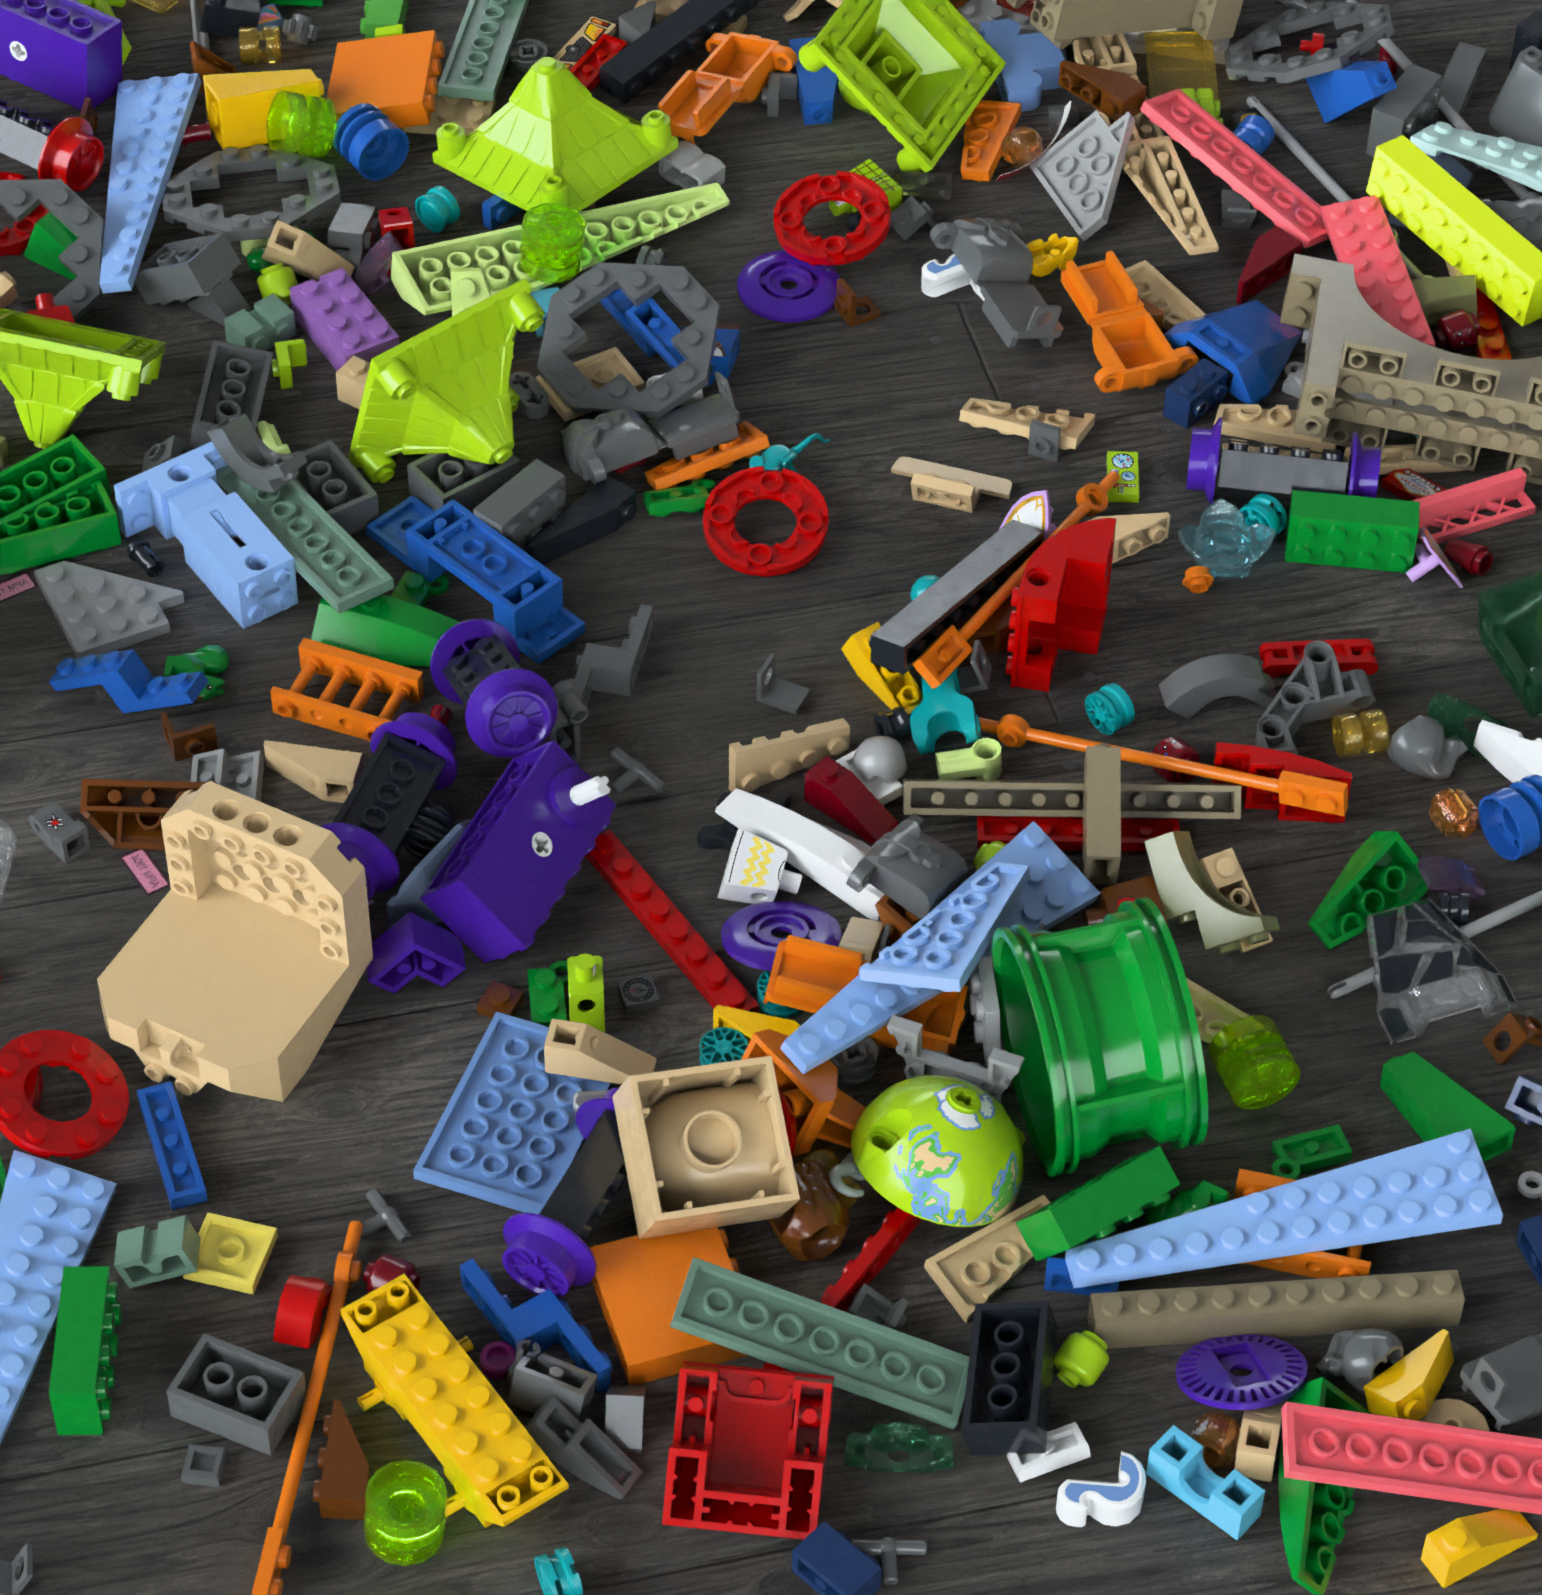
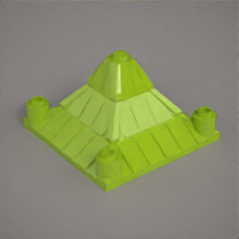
M844 0L817 37L799 50L800 63L806 70L817 72L827 65L839 78V91L843 99L852 107L875 116L882 125L886 126L887 130L897 141L903 144L904 148L898 152L897 162L900 169L910 176L916 175L921 171L927 173L933 169L1006 65V62L948 0Z
M543 57L531 66L512 93L509 102L481 126L465 135V130L462 126L453 122L443 124L436 131L438 150L434 151L432 155L433 163L544 221L558 226L679 147L678 138L671 134V120L668 114L660 110H652L642 117L641 122L592 97L588 89L567 69L564 63L552 57Z
M525 278L371 359L348 460L355 468L360 467L372 483H385L394 476L396 462L391 456L400 452L404 455L448 453L450 456L485 464H494L496 462L502 464L512 456V449L514 448L512 413L518 408V401L520 399V396L509 384L514 341L518 329L521 332H534L543 324V317L545 315V311L532 297V286Z
M0 308V380L15 399L14 403L28 439L34 441L33 446L46 449L63 439L67 431L85 409L86 404L107 388V391L112 392V398L130 401L131 396H138L140 383L151 384L152 380H157L159 378L162 355L165 354L167 342Z

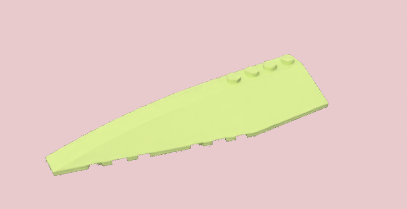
M716 182L578 212L558 226L540 220L392 252L391 281L401 299L425 316L452 310L451 268H482L491 295L524 278L532 286L531 292H534L729 205L730 200L719 183Z

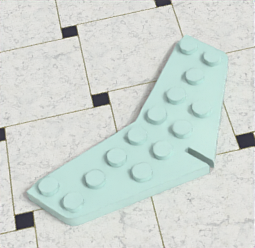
M1436 122V124L1426 127L1410 138V141L1425 154L1434 157L1442 152L1451 154L1542 193V147L1516 142L1508 137L1498 138L1453 128L1445 122Z

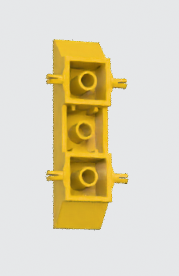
M405 1274L340 1309L343 1320L363 1359L364 1369L375 1384L374 1389L357 1397V1402L364 1412L381 1401L393 1407L403 1421L409 1420L441 1462L444 1475L453 1485L456 1493L437 1504V1508L443 1518L446 1519L464 1507L469 1512L475 1514L485 1528L493 1523L504 1527L569 1489V1484L549 1460L548 1456L542 1451L467 1355V1352L474 1350L468 1336H464L457 1341Z

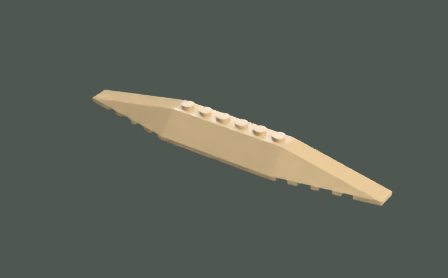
M1124 34L1075 38L1073 40L1076 63L1125 73L1140 82L1136 74L1137 63ZM1097 110L1109 127L1116 122ZM1138 113L1134 116L1135 123L1122 168L1189 255L1217 252L1219 246L1170 137L1164 136L1161 128L1152 123L1144 113Z

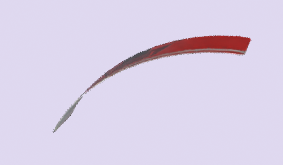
M1071 101L1064 108L1061 124L1049 146L1057 138L1066 122ZM1035 160L1015 171L1001 174L996 181L1009 178L1021 172Z

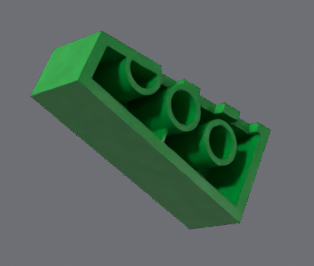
M101 480L90 483L91 489L79 493L75 489L66 493L65 500L53 505L48 501L37 505L34 513L26 515L21 512L0 521V575L12 574L22 569L43 566L50 562L74 558L81 554L106 550L112 546L120 545L121 537L117 514Z

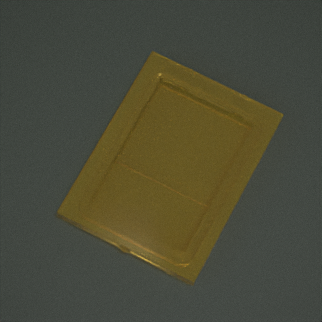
M1144 32L1150 99L1176 89L1194 88L1197 91L1198 88H1211L1214 100H1219L1212 40H1205L1197 32Z

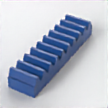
M172 1082L136 1090L140 1111L142 1112L150 1143L156 1156L171 1210L206 1202L208 1200L206 1188Z

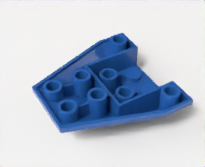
M1254 300L1180 322L1163 335L1172 349L1185 346L1192 349L1195 347L1200 349L1234 374L1228 390L1229 393L1244 404H1258L1270 395L1299 342L1302 332L1292 325L1280 323V316L1258 300Z

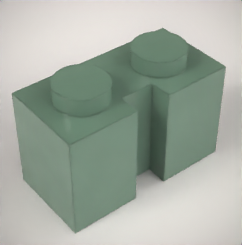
M271 294L254 303V310L250 312L242 309L224 318L226 341L234 345L266 351L275 346L274 342L285 341L297 335L294 311L275 294Z
M186 1215L158 1222V1229L151 1230L145 1227V1225L124 1230L117 1234L114 1267L129 1289L197 1272L201 1238Z

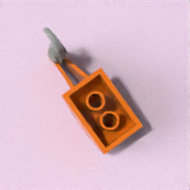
M771 1029L755 1032L741 1060L772 1055L778 1090L789 1102L796 1121L797 1137L793 1156L808 1153L816 1138L851 1148L852 1130L866 1107L837 1088L838 1068L830 1060H827L807 1073L802 1074L780 1049L784 1040L789 1037L788 1035ZM850 1152L840 1164L831 1168L829 1180L834 1189L848 1197H862L864 1195L862 1189L850 1188L841 1179L851 1176L857 1180H865L854 1161L852 1152Z

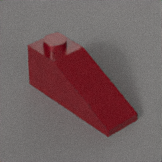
M1277 226L1261 234L1256 239L1240 276L1236 303L1239 305L1245 303L1288 274L1291 270L1294 253L1301 255L1303 243Z
M825 756L805 773L804 801L870 844L874 845L885 833L891 832L899 824L852 771L830 757Z

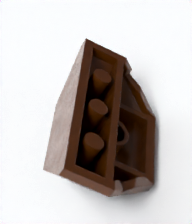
M82 779L80 813L114 849L165 851L161 819L184 792L190 789L197 791L207 782Z

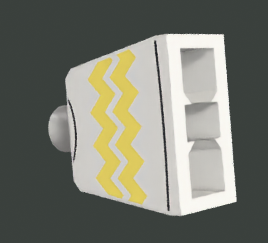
M738 828L717 898L751 904L773 902L778 889L797 894L802 875L784 869L788 855L786 849Z

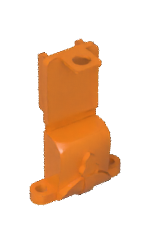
M731 31L728 35L722 33L712 34L705 44L710 56L696 72L687 70L658 104V109L670 117L671 134L695 145L693 135H706L733 102L750 103L755 100L763 87L769 82V72L790 71L797 63L796 53L791 48L780 45L779 41L761 38L758 35H746Z
M1113 251L1106 252V260L1078 267L1073 260L1066 263V270L1061 272V283L1087 324L1091 325L1093 329L1092 343L1094 353L1103 367L1094 377V381L1100 391L1110 393L1136 387L1142 389L1154 386L1156 382L1175 378L1177 375L1186 373L1199 362L1198 356L1191 347L1185 346L1172 349L1150 313L1144 308V304L1138 296L1137 287Z
M788 935L787 940H783L778 944L763 1003L767 1004L770 1001L815 1014L859 975V968L867 961L862 960L863 954L856 951ZM964 986L960 992L943 991L901 1016L902 1018L923 1024V1048L931 1051H942L948 1055L951 1054L966 1010L963 1008L968 990L967 986ZM887 1025L868 1036L879 1046L896 1049L898 1045L895 1035L889 1034Z

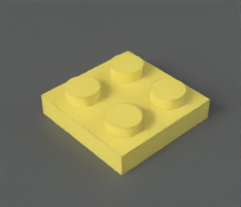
M207 1212L198 1233L201 1239L197 1272L185 1274L183 1278L254 1295L278 1238L277 1228Z

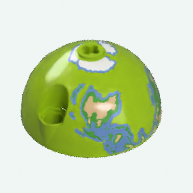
M928 1074L895 1083L877 1096L864 1109L852 1130V1155L859 1171L867 1182L880 1195L898 1208L920 1219L936 1224L953 1227H974L997 1221L1005 1216L1014 1206L1023 1181L1024 1163L1022 1146L1025 1142L1024 1134L1014 1126L999 1101L979 1086L960 1078Z

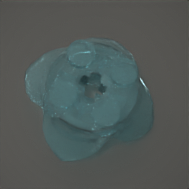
M1221 497L1205 509L1197 528L1192 525L1184 526L1179 531L1178 536L1185 549L1193 556L1196 565L1209 568L1210 574L1213 577H1246L1250 574L1253 564L1270 548L1276 530L1258 523L1248 527L1245 524L1243 514L1238 508Z

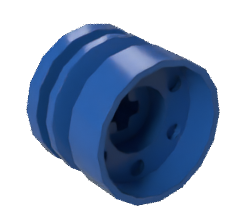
M361 103L347 110L335 124L332 133V145L347 162L351 163L353 168L364 178L370 181L382 180L391 176L401 167L409 151V139L406 133L398 125L390 121L388 116L377 106L371 103Z
M1531 774L1520 781H1515L1508 788H1501L1485 796L1479 802L1478 817L1482 832L1495 852L1506 860H1518L1532 853L1538 847H1542V776L1538 774Z

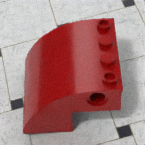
M1094 519L1061 530L1047 539L1035 550L1023 572L1020 587L1014 586L1011 598V606L1017 608L1012 610L1009 622V629L1015 630V633L1010 632L1007 652L1013 653V656L1008 655L1005 674L1011 675L1010 687L1049 692L1059 649L1093 655L1098 654L1108 608L1117 519Z
M683 1361L679 1371L673 1442L668 1452L662 1525L803 1540L811 1534L819 1525L835 1376Z

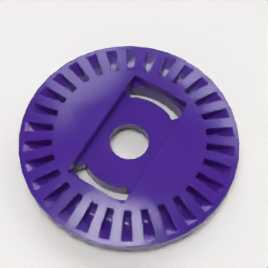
M785 250L772 251L752 259L743 267L737 280V292L742 303L760 317L777 322H801L819 317L834 306L837 280L840 277L833 266L810 265L793 257ZM784 281H794L798 286L794 289H784L780 284Z
M786 900L761 902L746 906L733 913L725 921L721 930L723 948L733 959L746 966L765 971L772 970L778 944L783 940H787V938H776L772 934L786 931L793 936L836 947L839 946L842 939L840 925L831 914L807 903Z
M1245 1334L1210 1338L1192 1346L1179 1358L1175 1372L1179 1388L1188 1397L1199 1403L1220 1409L1252 1410L1281 1403L1298 1393L1307 1381L1308 1365L1304 1355L1293 1345L1283 1340L1265 1335ZM1236 1369H1248L1252 1371V1373L1247 1376H1235L1231 1374V1372Z

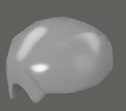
M873 736L867 738L855 751V768L861 771L868 780H871L873 776H880L886 783H891L901 778L907 770L903 748L896 739L891 737Z

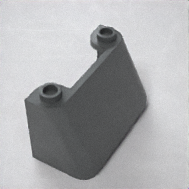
M1532 45L1519 53L1490 111L1489 125L1504 137L1511 138L1516 142L1542 147V51Z

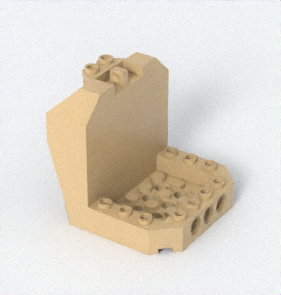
M209 781L203 784L197 791L190 789L184 792L161 819L171 890L98 977L97 983L104 1023L110 1039L126 1045L136 1052L146 1066L144 1069L145 1074L151 1080L161 1082L173 1076L176 1079L174 1082L175 1087L184 1095L189 1096L192 1093H197L209 1082L230 1092L284 1102L310 1067L365 969L373 960L365 867L356 857L350 861L345 858L337 849L341 841L332 831Z

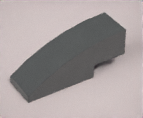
M1463 42L1458 44L1440 85L1443 88L1442 96L1460 116L1474 92L1475 82L1484 67L1487 51L1485 48ZM1439 110L1438 119L1450 122Z
M555 1397L539 1407L524 1427L542 1451L558 1465L586 1483L618 1499H622L643 1472L590 1419L581 1423Z

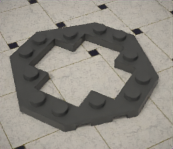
M1317 1L1311 3L1308 8L1298 11L1297 9L1285 10L1280 16H1276L1236 43L1230 45L1224 51L1228 79L1238 80L1248 76L1249 81L1266 82L1269 80L1268 77H1274L1277 83H1290L1341 69L1350 63L1349 57L1356 53L1357 56H1361L1376 46L1375 41L1387 39L1395 34L1389 5L1332 1L1324 3V1ZM1334 21L1336 30L1363 23L1364 31H1348L1342 34L1340 38H1336L1338 47L1336 49L1322 48L1316 51L1314 55L1307 57L1302 55L1294 56L1285 63H1283L1281 54L1274 55L1272 53L1262 55L1255 61V52L1280 46L1281 35Z
M261 144L254 145L251 148L237 149L229 147L222 151L213 152L169 178L162 198L166 222L172 224L184 222L187 224V229L204 235L209 233V231L214 233L224 232L229 242L269 238L277 220L293 227L300 222L307 224L322 215L321 209L324 207L333 208L341 203L334 165L275 146ZM276 169L278 182L307 179L310 193L309 196L294 194L288 198H281L283 212L265 211L262 214L249 216L246 214H236L229 218H224L223 204L207 203L200 207H193L191 191L220 188L218 175Z
M61 179L0 180V206L18 223L41 204L78 238L58 256L59 261L76 278L54 297L55 307L69 306L73 319L76 322L101 300L99 282L102 261V217ZM16 299L12 304L4 308L23 313L30 311L19 299Z
M599 262L551 295L537 366L538 373L574 414H587L588 411L607 413L617 408L626 407L634 410L637 414L646 415V418L660 419L709 384L711 358L714 355L717 323L721 314L720 305L683 266ZM618 288L636 307L661 290L692 323L671 338L672 346L685 358V361L641 392L622 373L597 390L567 357L568 354L588 341L586 333L573 319Z

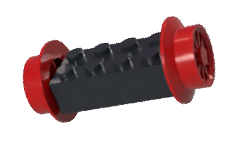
M0 99V153L37 169L39 180L61 179L75 192L87 189L95 181L102 168L104 146L101 140L93 135L92 127L87 120L73 116L63 120L55 128H51V122L35 117L34 120L29 117L30 113L17 107L10 109L6 107L7 102Z

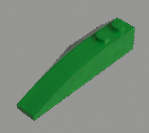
M383 594L340 614L322 598L318 606L311 640L411 668V666L430 668L431 655L437 641L448 629L460 622L425 607Z
M1324 1377L1306 1382L1298 1393L1286 1400L1293 1403L1371 1414V1412ZM1282 1436L1279 1453V1510L1284 1548L1292 1580L1314 1595H1324L1336 1561L1333 1551L1335 1545L1343 1541L1346 1530L1342 1525L1345 1516L1352 1514L1355 1505L1352 1496L1357 1488L1284 1478Z

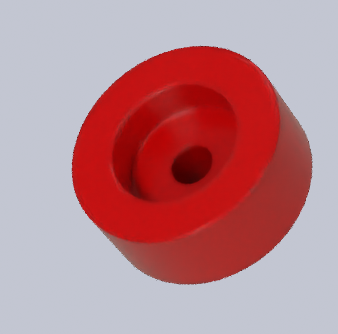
M1313 32L1312 41L1301 40L1300 51L1310 52V55H1314L1316 51L1323 48L1324 33Z

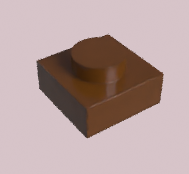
M492 980L477 1004V1014L493 1019L496 1012L514 1017L524 1001V992Z

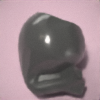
M1423 714L1418 715L1400 727L1392 735L1391 741L1387 746V753L1396 766L1411 774L1434 780L1449 778L1457 759L1468 750L1463 741L1456 740L1454 737L1445 738L1443 726L1434 718Z
M1377 1328L1343 1330L1332 1337L1326 1355L1315 1366V1369L1324 1377L1344 1376L1350 1386L1360 1394L1365 1395L1364 1386L1405 1357L1403 1354V1344L1396 1335L1387 1330Z

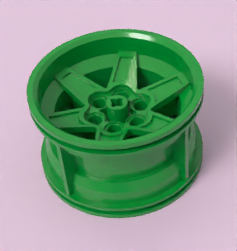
M1148 897L1138 898L1134 902L1130 900L1123 901L1118 907V911L1107 914L1102 923L1055 933L1046 930L1028 932L1022 924L1012 925L1010 929L1008 927L997 928L992 939V965L1000 1009L1001 1036L1004 1051L1024 1057L1020 1071L1011 1081L1037 1159L1044 1172L1050 1177L1059 1176L1063 1172L1066 1174L1073 1173L1077 1170L1079 1161L1094 1157L1107 1145L1142 1137H1148L1158 1145L1169 1143L1177 1150L1186 1148L1187 1145L1192 1147L1202 1144L1208 1128V1092L1200 1034L1190 990L1176 945L1166 921L1156 904Z

